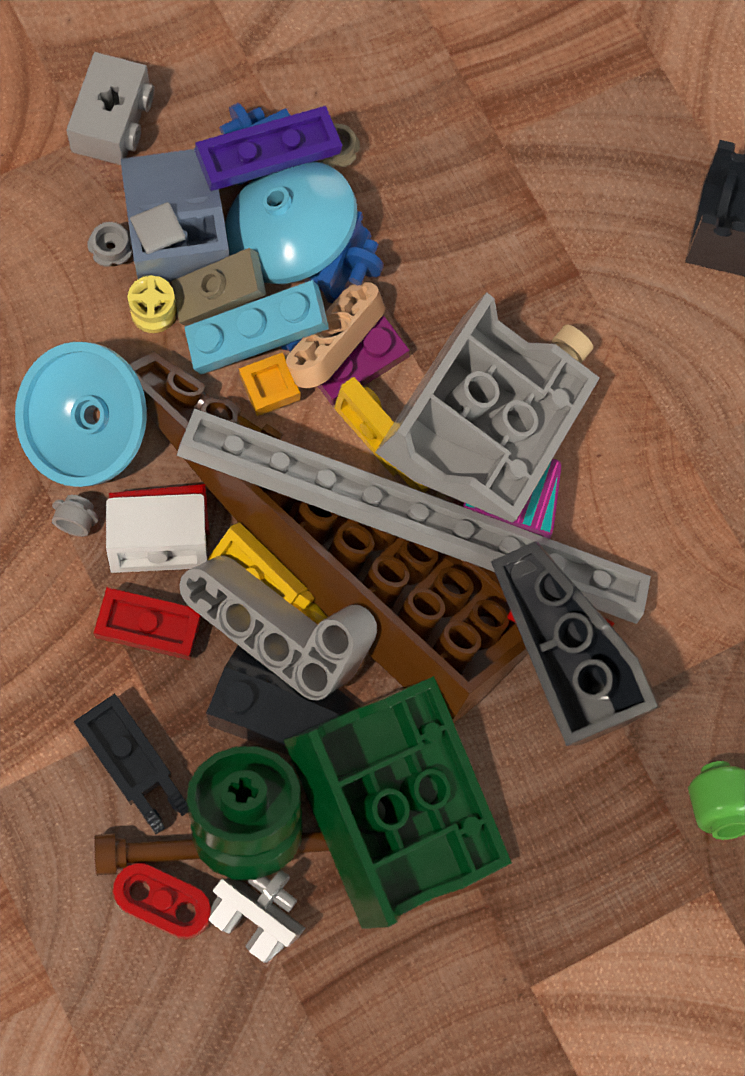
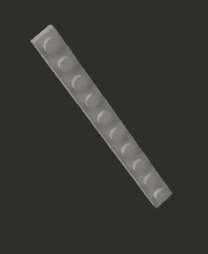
M194 408L177 452L179 457L493 572L495 571L491 561L536 541L597 610L636 624L644 614L651 579L649 575Z

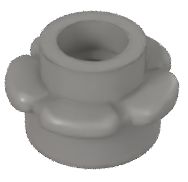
M102 223L93 230L92 235L89 237L88 250L90 253H93V259L99 265L109 267L113 263L121 265L132 254L130 249L132 247L130 232L118 223ZM114 243L115 247L108 249L107 244Z
M68 495L65 501L56 500L52 505L56 510L52 523L58 529L68 534L80 537L87 536L91 526H95V523L98 522V515L93 511L94 505L83 497Z

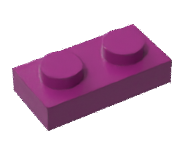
M383 315L326 382L318 385V387L333 406L336 403L342 384L355 377L362 386H365L409 358L410 350Z

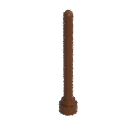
M322 832L302 833V843L296 853L329 851ZM98 834L94 838L96 876L117 875V869H124L129 863L200 859L192 839L126 843V838L116 839V834Z

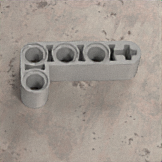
M216 556L186 571L180 580V593L189 607L301 695L310 700L323 699L348 683L356 674L377 634V623L373 615L360 605H349L317 625L244 567L227 556Z

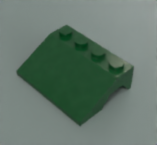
M434 676L324 721L284 740L362 929L390 927L399 921L401 915L433 898L463 889L512 864Z

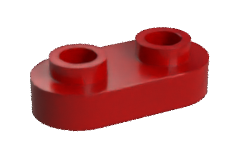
M142 863L129 865L119 872L114 881V899L123 912L180 939L197 937L205 931L210 923L208 919L211 913V906L208 898L200 889L150 865ZM138 883H145L150 888L148 897L141 901L134 900L131 897L132 888ZM185 904L192 905L196 910L195 917L189 922H181L176 916L179 907Z

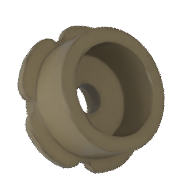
M334 124L342 143L341 152L338 155L324 158L320 161L330 167L334 165L346 167L355 161V153L360 150V142L348 126Z

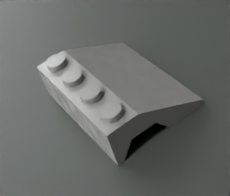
M486 292L463 315L375 453L417 483L509 522H514L600 377L556 344L528 343L498 320L495 299Z

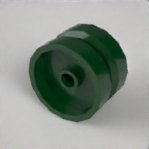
M240 746L217 752L198 766L188 783L187 807L191 820L192 841L199 858L213 872L234 880H256L277 873L294 858L302 843L301 790L293 767L277 753L260 747Z

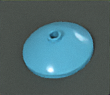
M316 161L253 179L237 195L226 217L225 229L229 255L231 256L247 248L258 252L264 283H292L320 272L341 254L352 237L357 221V202L353 190L343 175L336 169Z
M70 342L48 350L29 368L18 391L15 406V423L20 444L26 456L38 471L49 479L63 485L73 487L94 486L107 482L120 474L137 454L146 429V399L136 373L123 357L103 345L89 342ZM96 408L100 411V419L97 423L93 418Z

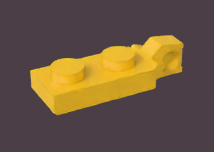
M355 377L342 384L334 408L393 476L398 473L410 488L423 493L431 489L413 481L375 453L394 424L393 420L382 409V404L375 392L368 387H363Z
M240 522L230 526L207 559L210 560L219 555L227 556L244 567L317 625L328 618L315 603H312L314 597L310 591H307V588Z

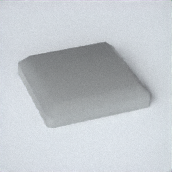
M169 202L130 217V221L146 254L153 253L185 239V234Z

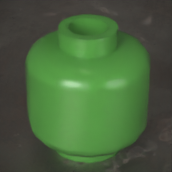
M716 761L705 765L701 769V774L696 776L688 786L698 828L712 834L715 839L730 840L745 835V770L741 767L730 766V763L726 761Z

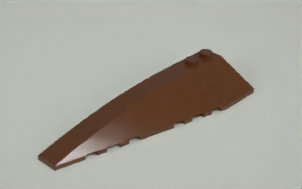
M155 352L129 364L136 373L143 388L148 415L177 451L194 408L279 440L283 436L282 433L268 424L261 429L242 417L240 413L243 408L226 398L224 401L209 396L203 392L205 388L204 383ZM183 458L237 522H240L307 588V591H310L314 597L313 602L328 616L349 605H360L366 608L373 615L377 623V634L367 653L404 688L434 676L453 723L476 706L528 655L517 624L507 618L510 607L495 572Z

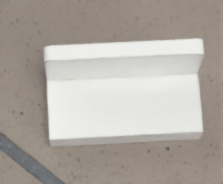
M202 494L109 498L106 501V550L111 573L192 569L208 561L204 496Z

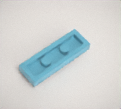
M311 280L185 326L184 329L193 369L202 375L327 330L329 325L319 286Z

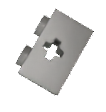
M94 52L66 129L71 152L121 165L120 159L126 158L129 150H136L141 134V124H138L142 111L148 112L150 110L155 91L154 85L149 84L147 65Z

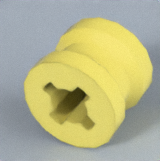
M150 275L141 277L129 288L128 303L131 317L139 329L148 333H159L171 327L176 319L177 308L174 291L168 281L161 277ZM160 305V308L155 312V307Z

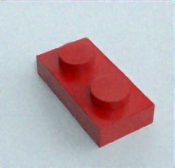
M106 587L93 634L97 639L191 660L202 616L189 606Z

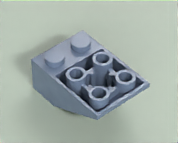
M195 149L120 159L133 257L138 279L153 275L171 282L229 257L219 189L210 191L195 154ZM169 202L185 234V239L153 253L146 254L130 221V217Z

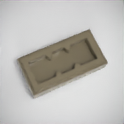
M247 248L172 281L179 323L184 326L224 313L266 295L258 252L251 248Z

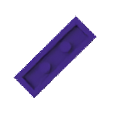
M322 106L198 141L195 143L194 151L210 191L338 155L341 152L342 143L327 107Z

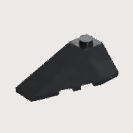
M534 541L491 561L566 746L585 744L625 727L660 708L641 660L538 542Z
M238 645L224 667L206 715L209 726L289 755L284 743L285 739L360 706L339 689L323 699L310 700Z

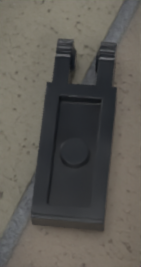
M115 693L73 721L129 804H135L155 835L164 830L165 827L161 816L155 808H151L144 797L160 785L174 811L178 812L181 816L188 813L186 800L170 779L172 777L171 772Z

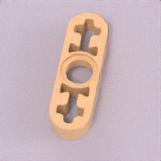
M362 282L360 286L352 285L345 289L325 312L329 329L302 338L288 354L286 364L297 386L312 388L326 382L383 316L385 305L375 284ZM338 332H342V333H340L339 335L330 337V336H332L333 334H336V333H338Z

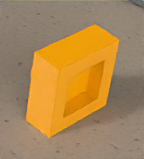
M283 352L239 368V376L256 416L300 400V391L292 378Z

